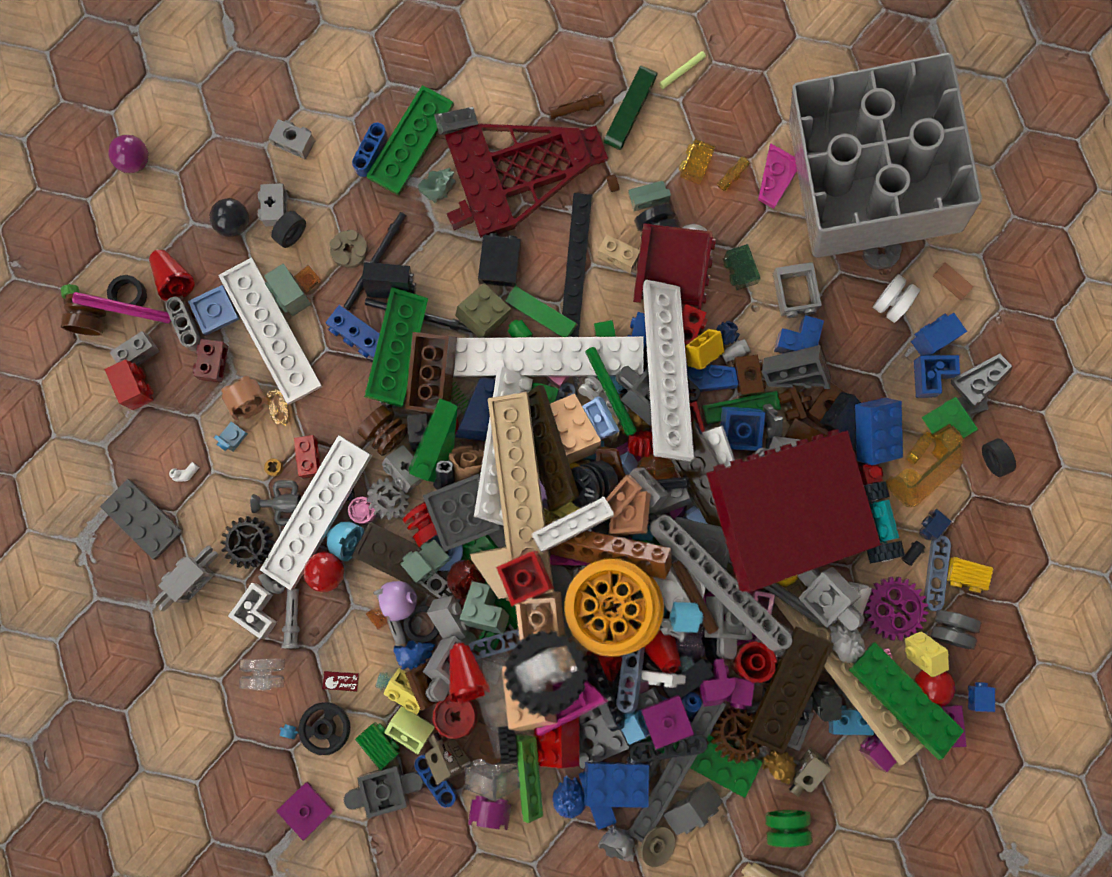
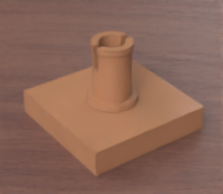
M647 491L639 492L616 519L611 517L609 534L621 536L647 533L651 494Z

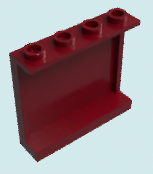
M643 224L633 302L641 303V299H644L643 283L645 280L679 286L681 304L698 305V309L701 310L702 304L706 303L707 297L704 289L705 286L709 285L710 275H707V270L712 267L713 261L710 252L715 249L716 238H713L712 231Z

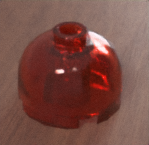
M469 559L455 562L446 577L447 586L457 599H465L463 596L468 594L472 581L485 584L486 581L474 562Z

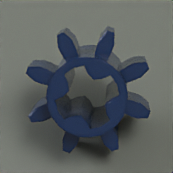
M722 322L716 328L717 331H721L722 341L725 345L733 344L740 336L737 332L738 326L733 322Z

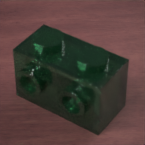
M746 244L726 251L723 263L725 268L729 269L731 274L729 279L731 285H735L736 291L758 284L761 277L749 245Z

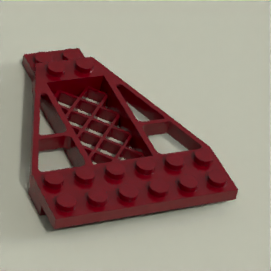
M478 124L445 135L480 238L483 235L497 232L501 234L516 229L518 224L576 176L584 173L591 166L608 161V156L596 125L579 130V128ZM483 131L510 132L514 145L496 152H490ZM514 132L546 133L547 135L518 143ZM549 144L548 147H547V149H545V148H543V147H540V146ZM553 144L561 147L559 154L550 151ZM564 149L566 151L568 159L561 156ZM531 150L529 155L524 152ZM535 150L544 153L541 160L532 157ZM514 155L512 161L507 159V157ZM518 155L527 159L524 166L515 163ZM547 155L556 158L553 166L544 162ZM559 160L568 164L565 170L556 168ZM501 161L509 164L506 172L498 169ZM530 161L539 164L536 171L527 168ZM513 166L521 170L518 177L509 174ZM541 166L550 169L547 176L538 173ZM524 172L533 175L531 181L527 182L521 179ZM497 173L504 176L501 182ZM507 177L515 181L511 188L503 185ZM562 180L542 198L537 199L534 189ZM531 191L535 203L514 219L506 198Z

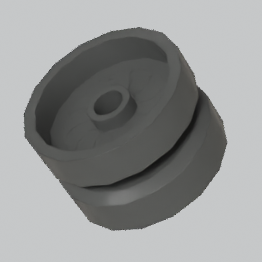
M937 610L935 621L940 625L946 626V628L940 626L933 627L930 637L950 645L975 650L977 639L972 635L966 634V632L979 633L982 622L963 614Z

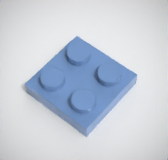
M223 285L188 301L205 336L239 320Z

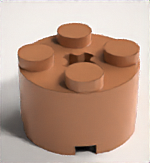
M244 376L239 379V382L228 385L221 390L223 393L222 400L235 420H239L238 417L241 416L247 419L256 415L264 409L262 405L264 403L267 405L268 403L258 382L255 379H250L249 376Z

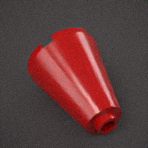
M165 250L153 251L149 256V261L160 298L167 301L171 297H180L182 295L186 297L195 286L192 275Z
M659 630L655 637L645 646L644 651L662 672L672 674L681 665L676 639L672 635H664L662 630Z
M750 642L739 650L732 662V668L736 674L752 683H762L774 675L777 660L774 652L764 643Z
M465 643L453 645L449 658L450 701L458 703L457 699L463 698V702L485 696L484 691L489 693L490 688L470 646L465 645Z

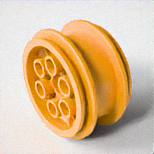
M618 559L600 560L586 566L571 582L565 598V617L573 636L588 650L604 656H621L633 653L646 646L659 631L664 615V600L656 580L648 576L636 565ZM619 574L617 584L613 587L612 575ZM603 582L608 586L605 594L599 591V585ZM623 584L628 587L626 596H622L619 592V588ZM590 588L594 590L596 597L588 594ZM641 590L644 598L633 600L631 596ZM591 599L596 603L593 611L587 608V603ZM613 603H614V604H621V605L617 608V612H616V611H607V610L611 609V607H613ZM632 603L637 607V613L633 616L628 613V606ZM594 614V618L588 622L586 616ZM598 619L604 621V628L601 631L595 626ZM631 619L641 623L638 630L629 623ZM618 621H622L625 624V630L622 633L616 630ZM609 628L613 632V640L606 639Z

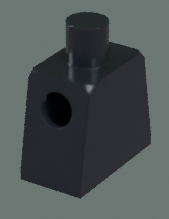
M429 414L407 416L409 443L413 452H416L419 446L417 443H420L429 423Z

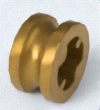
M272 458L265 462L264 470L270 476H279L283 472V464L279 460ZM272 463L275 464V465H276V463L278 464V465L276 466V469H277L276 472H274L273 470L270 472V469H271V466H270V465H271Z

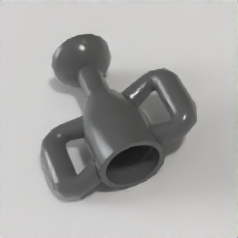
M279 480L274 483L273 492L275 497L273 500H261L258 495H251V512L257 513L261 507H273L275 509L274 521L280 526H286L290 519L280 518L281 513L293 514L301 500L300 493H297L298 485L292 480ZM279 488H292V492L281 495Z

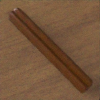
M679 560L675 561L672 567L691 603H697L700 612L703 613L702 624L709 635L715 633L718 627L689 571Z

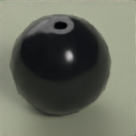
M226 198L218 200L212 206L209 220L212 228L218 234L225 237L240 235L247 228L249 213L240 201Z

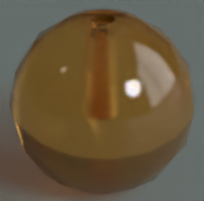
M650 454L649 457H643L636 467H644L655 480L676 477V468L670 458Z

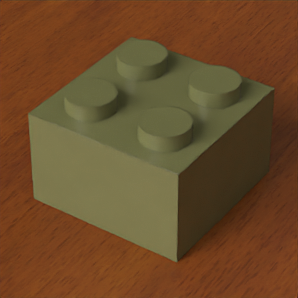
M484 283L457 306L455 316L478 338H486L508 319L511 308Z

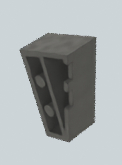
M820 345L767 357L763 360L762 373L768 387L793 388V385L805 386V388L823 386L824 389H830L831 375Z

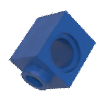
M975 682V686H968V710L995 712V688L988 687V683Z

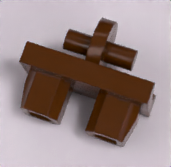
M793 385V388L788 387L783 393L778 395L781 405L790 402L792 409L784 412L788 422L793 421L794 418L802 421L807 417L805 411L810 409L808 402L812 400L811 396L805 397L803 391L797 393L795 385Z

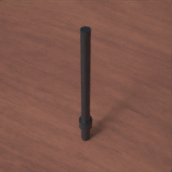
M400 212L394 223L390 224L387 229L388 233L370 263H379L392 239L401 230L400 226L406 218L404 213ZM362 276L343 306L347 310L352 308L364 288Z
M371 298L365 299V305L386 310V302ZM427 313L424 315V321L447 326L455 331L462 330L473 333L460 320L454 318L450 320Z

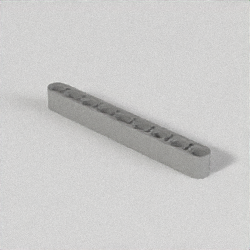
M661 516L651 523L650 532L664 547L671 548V553L770 650L778 651L791 646L792 637L789 632L748 592H740L738 582L671 517ZM660 523L664 525L665 530L661 529ZM675 537L679 540V545L676 544ZM689 551L692 552L694 556L693 559L690 557ZM704 566L707 567L708 573L705 572ZM719 580L722 582L723 587H720ZM733 595L737 597V602L734 600ZM748 608L751 610V616L748 613Z

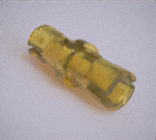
M743 156L740 157L733 167H729L725 176L717 182L718 187L726 191L750 165L749 161Z

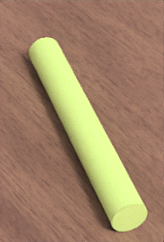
M701 51L659 83L660 87L664 89L706 58L705 53Z

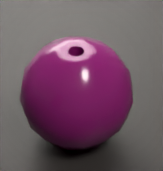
M121 135L114 138L110 143L108 156L112 165L117 170L123 173H136L147 165L149 152L145 143L140 138L134 135Z

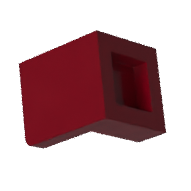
M466 200L458 202L460 208L447 213L454 231L474 222Z

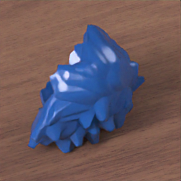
M412 640L408 641L405 647L394 646L393 650L398 665L402 666V670L407 667L410 670L418 667L420 664L425 663L426 659L432 657L431 651L435 644L415 643Z
M566 775L563 782H560L553 792V805L560 816L569 819L582 814L586 805L584 804V793L581 784L577 781L576 777L571 780Z

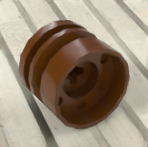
M67 294L65 299L67 303L64 305V309L72 313L63 314L61 328L77 334L101 336L105 322L96 317L106 316V311L73 303V294Z
M385 404L375 409L363 421L357 431L366 442L374 440L372 447L378 449L377 452L381 456L396 448L408 432V425L402 424L403 421L400 418L392 421L395 413Z

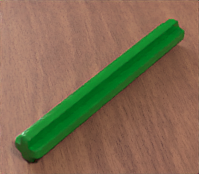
M591 347L587 349L585 353L626 435H633L637 430L596 348Z

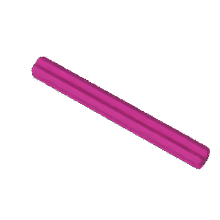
M78 292L73 294L72 302L164 323L171 322L168 312Z

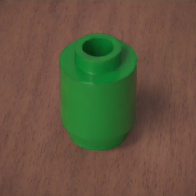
M516 319L508 325L509 329L507 332L512 338L533 337V333L523 320L518 321Z

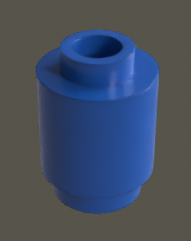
M689 692L681 698L687 717L693 716L701 708L702 701L698 694Z

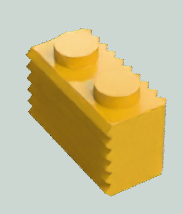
M708 329L685 346L686 362L689 367L699 370L704 369L710 362H713L712 360L718 359L722 353H725L721 331Z
M952 557L949 558L947 581L950 582V586L957 588L966 586L969 587V591L981 594V591L989 590L993 568Z

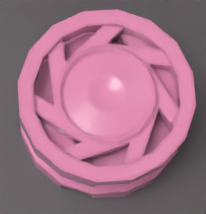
M363 496L353 499L348 507L350 518L361 525L369 524V522L376 518V515L373 514L375 509H369L371 502H367V498Z

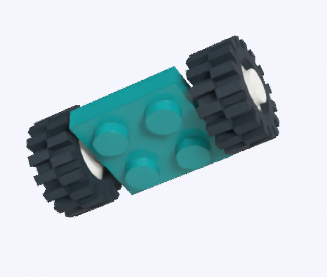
M886 481L864 485L878 537L882 544L867 550L870 564L904 557L905 552L902 541L885 544L888 540L899 538L890 500L877 502V500L890 497Z

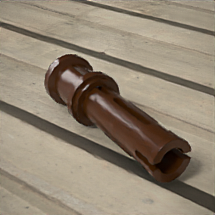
M598 90L595 94L583 95L581 99L551 107L548 110L551 120L582 110L590 111L591 108L597 106L604 107L605 103L601 90Z

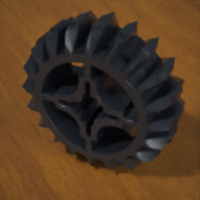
M246 516L245 521L242 517H239L238 523L232 521L233 528L227 526L228 534H222L223 537H226V541L220 542L226 545V547L221 549L222 552H228L225 555V559L231 558L230 564L234 565L237 563L238 568H241L244 564L245 569H249L250 564L253 568H256L257 562L263 564L264 560L262 557L267 559V551L270 552L272 550L269 544L273 545L275 541L269 540V538L274 536L273 533H267L271 529L270 526L264 527L265 521L261 520L259 522L258 518L254 517L251 519L250 516ZM254 527L258 532L248 535L242 529ZM237 535L238 543L234 546V539ZM246 539L251 540L249 546H245V543H247L245 542ZM262 539L260 550H258L257 542ZM247 550L253 556L244 559L238 553Z

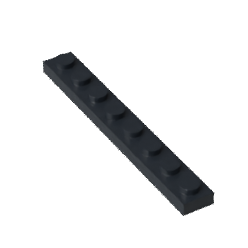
M573 194L562 315L577 324L570 337H579L592 194Z

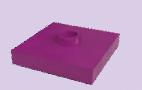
M679 695L641 709L655 749L694 735Z
M305 782L276 812L304 841L334 810L308 782Z

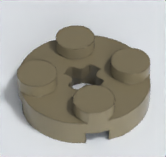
M355 230L342 231L330 241V254L339 266L355 268L365 261L368 246L363 236ZM346 246L354 247L352 248V253L344 252Z

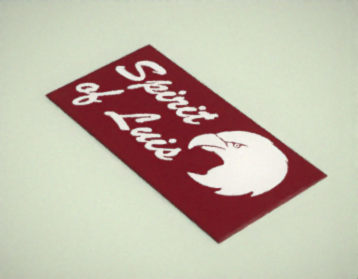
M324 671L322 689L357 692L359 674Z

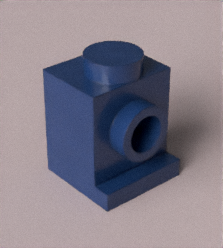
M938 509L931 510L928 513L931 516L928 515L921 523L923 526L919 530V534L926 540L938 539L952 522Z

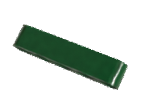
M642 65L639 67L605 136L604 144L618 150L623 148L653 87L658 72Z

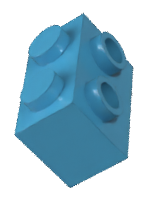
M842 705V719L839 721H829V733L833 735H874V731L855 706L854 709H847V705Z

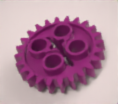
M888 577V582L885 579H880L881 585L876 582L874 583L876 589H871V595L866 604L868 610L863 612L864 614H869L865 621H872L869 628H877L875 634L882 633V638L886 639L889 636L890 640L894 641L897 636L898 641H903V635L907 638L910 637V633L916 634V628L923 629L920 622H927L923 615L929 614V612L924 611L923 608L927 607L928 604L922 603L926 596H919L922 589L915 590L916 583L908 585L909 579H904L903 582L901 577H896L895 581L893 577ZM892 589L897 593L895 600L890 598V591ZM884 597L888 603L882 601L881 598ZM907 602H910L913 606L911 612L906 610ZM880 605L885 607V614L883 616L878 612ZM891 605H897L896 609L900 612H893L895 609ZM903 614L907 615L910 619L907 620ZM897 617L901 620L899 628L894 625V620Z

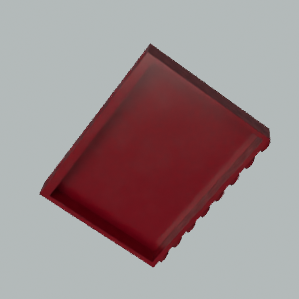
M839 429L827 432L828 436L825 437L823 434L812 436V441L808 442L806 438L796 441L795 446H792L791 443L779 446V451L773 448L763 451V456H759L758 453L746 456V461H742V458L730 461V466L726 467L725 463L713 466V471L706 473L740 592H752L881 545L848 431L840 432Z

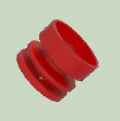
M425 502L413 508L402 519L404 524L411 523L407 527L409 531L418 528L419 531L414 534L413 539L419 548L425 542L438 535Z
M447 696L445 700L439 701L433 710V723L436 730L447 738H461L470 734L478 721V712L471 700L463 702V698L457 699L458 703H454ZM460 712L459 717L461 720L453 721L454 716L452 714Z

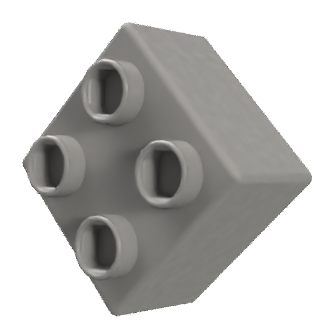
M950 53L797 82L793 85L789 127L811 251L814 257H826L964 231L981 203L982 196L954 59Z

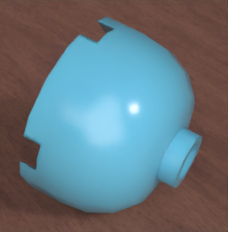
M353 522L338 523L327 533L329 552L342 561H349L353 558L352 555L355 547L362 538L364 529Z

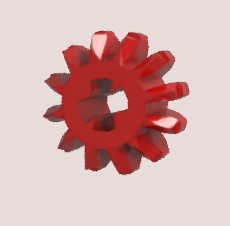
M639 431L630 435L628 439L629 453L634 456H641V458L654 456L652 432Z

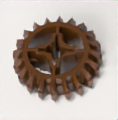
M731 708L727 709L726 712L722 711L712 728L714 731L710 733V736L715 737L711 744H717L715 751L721 750L722 758L727 755L728 762L734 759L735 764L740 763L741 760L743 763H746L748 759H754L755 754L758 755L760 753L759 748L763 747V745L750 740V745L746 749L745 735L754 714L747 716V710H743L742 713L739 708H735L734 711ZM728 722L729 732L727 735H724V726ZM735 733H736V734L738 733L739 735H742V736L739 738V736L736 737V736H732V735L735 734Z

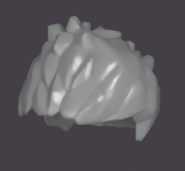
M837 623L835 624L836 626L831 625L830 631L832 633L830 636L831 642L834 643L832 650L838 654L842 662L854 663L865 652L864 640L860 636L859 630H849L844 624L839 625Z
M615 825L609 827L606 834L599 841V849H604L606 856L610 858L616 856L618 859L626 862H634V840L631 839L630 835H627L626 831L616 828Z

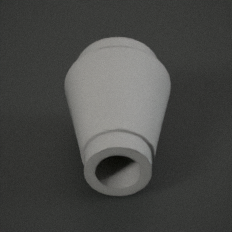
M745 339L737 340L724 350L725 353H722L725 362L734 360L735 357L747 356L751 351Z

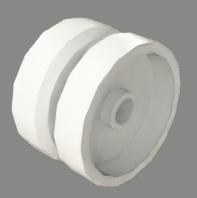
M897 274L872 308L882 313L891 306L886 317L895 323L910 308L921 289L910 284L902 292L901 290L906 284V279Z

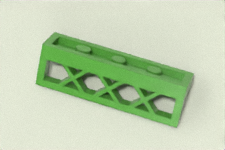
M518 733L515 735L521 809L523 822L530 823L543 817L537 743L535 736Z

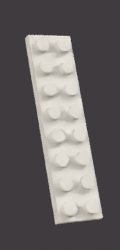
M250 258L219 274L218 276L286 403L290 405L321 388L320 381L272 293L266 287V282L254 260Z
M499 367L497 368L493 397L523 392L528 393L531 391L533 379L522 376L507 368ZM489 418L474 516L504 526L491 421Z
M341 436L336 438L260 571L289 590L295 589L303 575L305 563L316 553L371 459V454Z

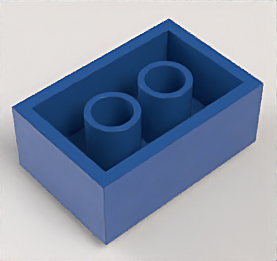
M885 397L855 404L857 461L876 465L903 458L902 401Z
M585 762L584 804L586 806L648 808V764Z

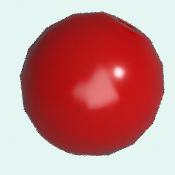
M319 552L314 554L305 563L303 574L305 582L311 589L325 593L336 589L340 585L345 571L342 561L334 554Z
M920 670L914 678V681L921 687L924 694L941 708L953 700L956 688L955 681L949 672L945 671L935 677H931L925 671Z

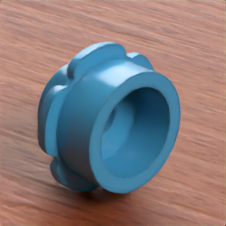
M285 724L284 728H279L281 730L279 736L295 740L296 734H299L295 726Z

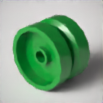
M776 810L765 813L766 825L773 828L766 833L768 845L776 847H801L813 843L812 832L805 828L811 824L810 812L804 810Z

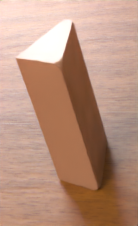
M946 262L933 275L937 281L959 300L964 299L974 287Z
M626 475L606 498L615 519L642 489L631 475Z

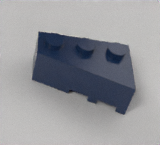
M480 378L478 380L455 438L486 441L490 418L488 398H493L494 379Z

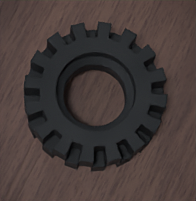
M509 726L498 727L501 765L518 763L515 730L509 729Z

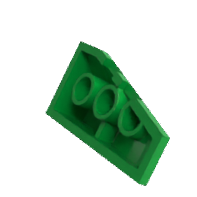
M439 398L408 468L409 474L429 482L435 481L437 463L449 461V454L454 449L458 405Z

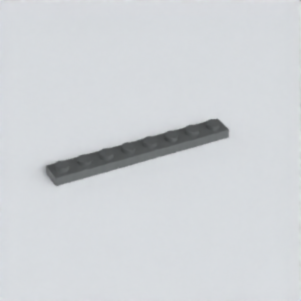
M702 702L701 708L690 723L694 735L701 734L706 738L708 737L726 706L725 702L703 707ZM697 738L695 743L689 744V739H687L689 745L688 752H691L690 747L697 746L700 750L704 742H700ZM679 742L675 751L678 753L683 752L684 744ZM697 755L670 758L649 795L648 808L640 810L628 831L630 836L643 842L645 836L652 829L656 828Z

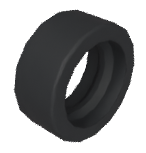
M295 211L286 212L274 225L271 237L283 248H288L301 237L306 227V221Z
M121 275L111 281L107 289L108 299L118 301V290L125 284H133L137 288V295L129 304L141 307L145 304L147 290L135 277Z
M997 438L982 446L984 461L995 476L1002 477L1015 471L1016 460L1006 442Z
M416 606L414 612L404 619V631L415 642H430L439 634L435 625L432 632L425 636L417 635L412 629L411 623L414 616L421 612L427 613L430 606Z

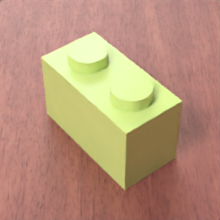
M401 706L390 721L385 734L416 754H419L435 727Z

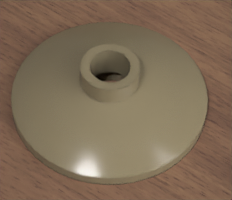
M660 826L652 829L645 836L641 845V857L648 866L659 867L669 860L675 847V837L672 831Z

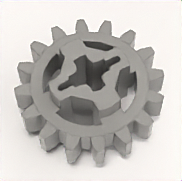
M385 478L384 482L378 479L377 483H373L370 487L371 489L367 492L369 496L366 501L371 502L369 509L374 508L373 514L380 513L381 519L385 515L388 520L393 516L398 518L409 505L407 501L410 496L405 495L403 489L398 488L394 479L392 482H389L388 478Z

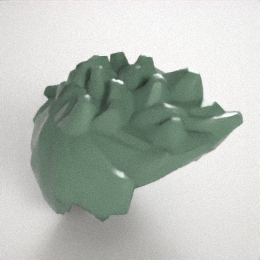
M450 168L438 172L432 170L429 172V176L418 184L419 192L424 194L429 200H433L434 203L438 199L447 198L448 192L455 183V180L452 178L454 171H450Z

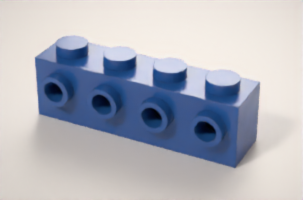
M338 305L325 322L329 327L328 331L336 337L338 335L344 338L343 342L348 346H356L359 349L358 352L365 358L370 356L373 359L380 333Z

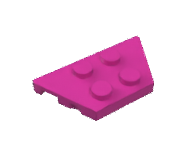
M563 677L552 682L553 692L562 686ZM586 681L584 683L586 687L583 693L579 695V699L566 710L556 714L557 724L537 728V734L543 735L608 702L607 699Z

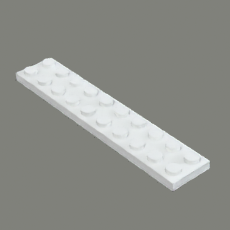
M645 280L643 283L654 456L691 461L694 459L680 287Z
M643 337L457 338L453 377H496L497 368L499 367L507 368L526 377L597 376L585 353L591 347L596 348L609 376H616L624 366H629L637 374L641 375L643 373Z

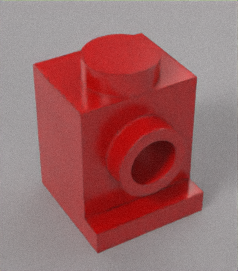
M866 464L858 467L863 485L883 481V469L878 464Z

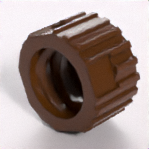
M616 175L607 176L606 179L610 192L620 190Z

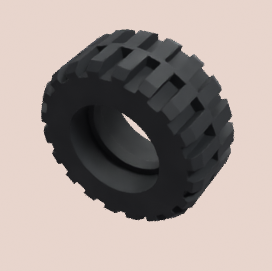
M544 630L539 631L537 634L532 633L528 635L512 650L505 664L507 667L504 671V678L507 679L505 686L507 691L511 690L512 692L511 699L513 701L517 699L520 703L518 706L522 710L528 708L529 713L533 715L536 713H540V716L555 715L566 710L579 699V695L583 693L586 687L584 683L588 680V674L585 673L588 666L586 661H582V658L585 656L582 650L578 652L575 648L578 645L574 641L570 643L567 640L568 636L564 634L560 637L557 636L558 633L556 631H550L546 634ZM538 655L548 656L559 664L563 672V684L558 690L547 692L534 685L528 673V664L533 657Z

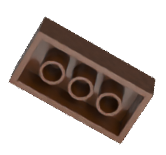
M413 332L405 409L433 413L439 398L451 402L457 337Z

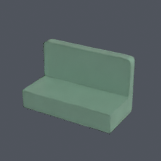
M664 181L629 189L628 191L634 211L668 203L671 197L670 190L666 189Z

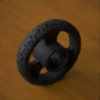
M322 702L311 706L304 712L299 722L298 733L303 746L307 750L317 755H330L339 751L346 744L350 735L351 725L348 715L340 706L330 702ZM323 709L324 718L315 722L313 727L308 726L307 721L310 716L316 711ZM337 714L343 723L341 737L335 734L336 724L332 720ZM322 723L327 724L329 727L327 734L322 733L320 730ZM313 735L320 740L327 739L330 746L329 748H320L312 744L309 739Z

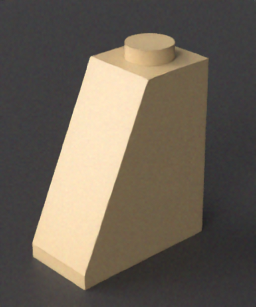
M501 547L471 554L472 561L498 599L506 598V601H509L496 569L497 566L508 562L507 548Z

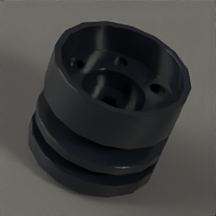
M602 460L573 467L571 471L579 497L571 502L575 506L583 508L602 497L606 499L618 485L617 474L613 467Z

